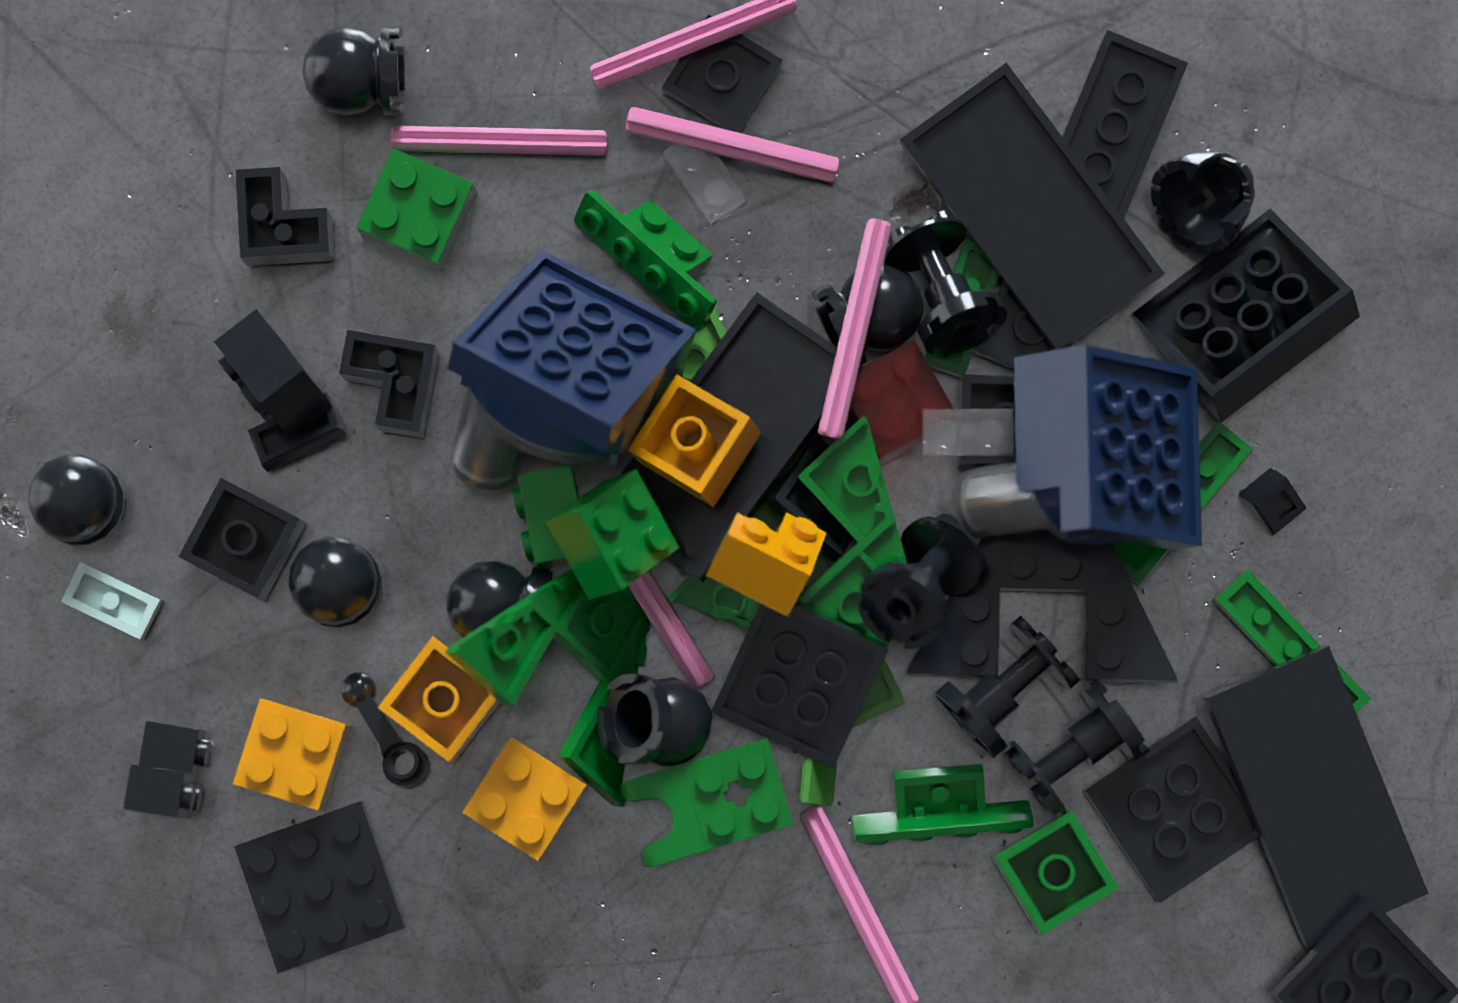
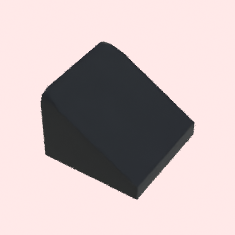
M1274 468L1265 471L1239 493L1243 502L1273 536L1307 509L1287 477Z

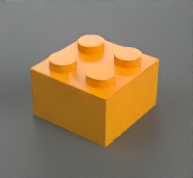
M676 375L628 448V451L643 466L714 507L762 432L747 415Z
M432 636L378 708L446 761L453 764L499 705V702L445 653L448 648Z
M260 698L233 784L311 809L325 811L351 726Z
M510 737L462 813L533 859L541 861L585 793L588 785L515 738Z

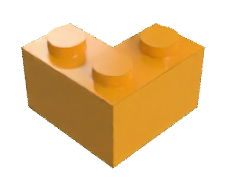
M787 512L776 532L770 530L765 523L758 519L747 518L737 513L714 556L706 576L788 617L811 575L826 532L818 529L812 521L802 517H795Z

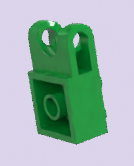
M768 738L626 780L620 785L622 796L626 800L638 802L641 800L658 799L666 803L673 814V826L668 835L655 843L647 845L642 850L640 857L643 867H655L793 825ZM733 782H738L741 788L748 787L751 796L744 798L746 805L737 808L734 801L726 802L724 798V792L730 791L728 785Z

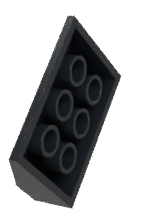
M1271 209L1242 229L1235 240L1224 250L1209 254L1132 313L1133 318L1169 363L1197 369L1198 399L1220 422H1223L1360 317L1353 289Z

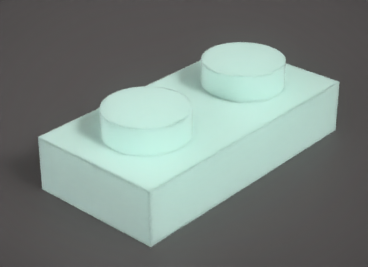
M80 562L61 602L143 641L161 606L162 600Z

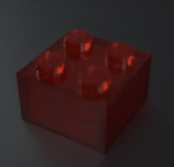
M914 339L863 366L864 369L856 378L847 418L853 426L861 417L866 416L880 466L951 428L958 417L957 412Z

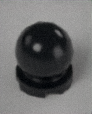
M348 27L328 30L315 39L305 54L302 70L306 89L314 101L329 112L342 115L366 112L377 102L382 105L384 115H403L404 103L396 102L399 90H405L404 46H395V39L402 37L401 27H382L380 37H377L376 40L363 30Z
M883 264L860 360L862 365L867 362L865 353L867 349L882 352L897 348L915 334L921 323L924 303L920 287L909 273L896 265ZM855 273L846 279L840 292L835 291L833 287L827 284L811 293L815 301L817 300L823 304L815 310L829 341L837 347Z
M67 454L46 462L34 475L29 488V510L36 525L48 536L72 546H94L107 540L121 525V517L125 510L124 499H126V493L119 477L104 464L82 454Z
M328 536L313 540L299 551L290 566L288 585L292 600L303 615L323 626L343 629L361 623L373 613L380 599L383 579L378 563L366 549L348 538Z
M498 560L474 563L461 571L450 585L446 603L452 628L462 638L466 637L553 580V571L544 567L534 566L531 574L525 578L515 566Z
M643 674L621 675L612 681L607 687L612 689V692L608 697L606 707H599L597 712V731L604 750L612 751L621 764H647L652 762L661 766H670L686 763L699 754L709 740L713 718L704 694L691 683L675 677L654 679Z

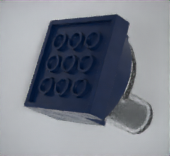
M541 250L453 342L447 369L462 377L460 384L467 387L450 456L452 470L460 480L469 486L480 490L495 491L507 488L516 481L525 452L543 459L562 463L597 464L608 462L616 466L627 454L628 448L675 376H683L696 330L556 256Z
M1086 344L1014 357L1013 385L1015 389L1014 430L1016 434V461L970 468L959 475L954 486L953 504L960 526L975 538L1047 529L1056 537L1073 544L1104 545L1128 542L1172 550L1202 546L1197 369Z

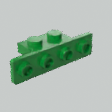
M594 190L585 193L575 214L574 223L690 327L694 328L697 332L705 328L717 300L695 281L692 276L708 267L713 254L651 199L622 216Z
M982 764L893 771L896 811L852 816L855 842L868 845H882L889 840L910 839L921 842L930 840L934 836L944 835L967 838L975 836L979 832L991 831L1013 834L1020 832L1022 829L1034 827L1033 814L1030 803L1027 800L986 804Z

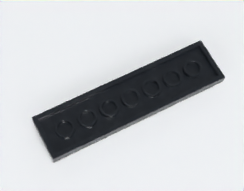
M1107 30L1065 129L1063 138L1122 217L1125 218L1188 62ZM1002 281L997 294L1007 311V318L1000 328L994 323L986 329L990 337L975 346L973 353L1014 369V357L1047 352L1054 349Z

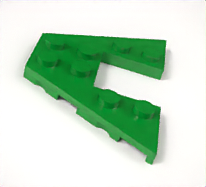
M864 415L841 438L836 440L798 475V478L858 543L805 590L796 602L880 640L867 628L860 616L858 603L862 599L861 591H859L861 584L871 571L879 565L888 562L907 564L868 419ZM692 574L666 597L673 603L676 602L698 610L716 619L738 625L746 630L749 629L760 605L759 602L710 577L703 583Z
M570 568L447 648L445 653L501 705L514 706L549 643L554 638L599 681L558 757L612 806L624 807L626 799L621 797L620 785L623 781L625 764L619 763V759L612 751L604 750L597 731V712L599 707H606L608 697L612 692V689L607 687L612 681L621 675L637 674L638 666L644 667L647 651L645 638L650 629V620L628 586L623 590L588 600Z

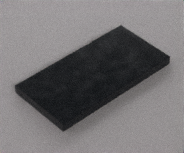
M1007 62L900 139L899 143L948 209L952 211L954 217L964 223L966 233L1054 350L1067 347L1164 276V271Z
M756 292L690 380V383L750 417L762 432L715 506L708 505L643 466L634 456L621 472V474L635 469L638 471L679 546L676 551L667 557L703 583L708 578L706 575L714 556L737 513L747 518H752L819 429L838 348L758 292ZM861 363L859 365L857 377L864 369Z
M1323 645L1203 697L1303 945L1309 947L1320 942L1365 895L1371 898L1386 913L1429 894L1329 646Z

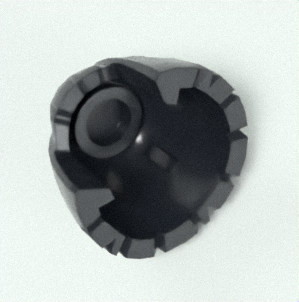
M1195 152L1171 159L1156 170L1151 181L1154 185L1150 188L1152 204L1157 208L1156 214L1161 215L1160 222L1166 231L1172 232V238L1188 249L1194 247L1195 252L1202 254L1222 251L1235 240L1250 213L1255 197L1254 176L1251 169L1244 162L1222 152Z

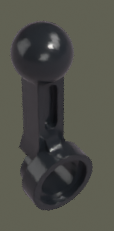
M361 672L348 675L341 684V696L348 705L358 708L378 741L382 757L384 758L382 767L386 778L400 788H412L419 785L428 774L429 760L427 755L417 745L410 742H402L383 711L378 708L379 704L374 698L376 695V685L373 679ZM403 753H412L415 760L412 770L407 774L397 775L393 767L395 759Z

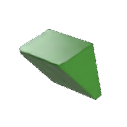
M805 758L802 763L799 801L803 804L831 806L834 801L837 765L835 764L834 768L812 758Z

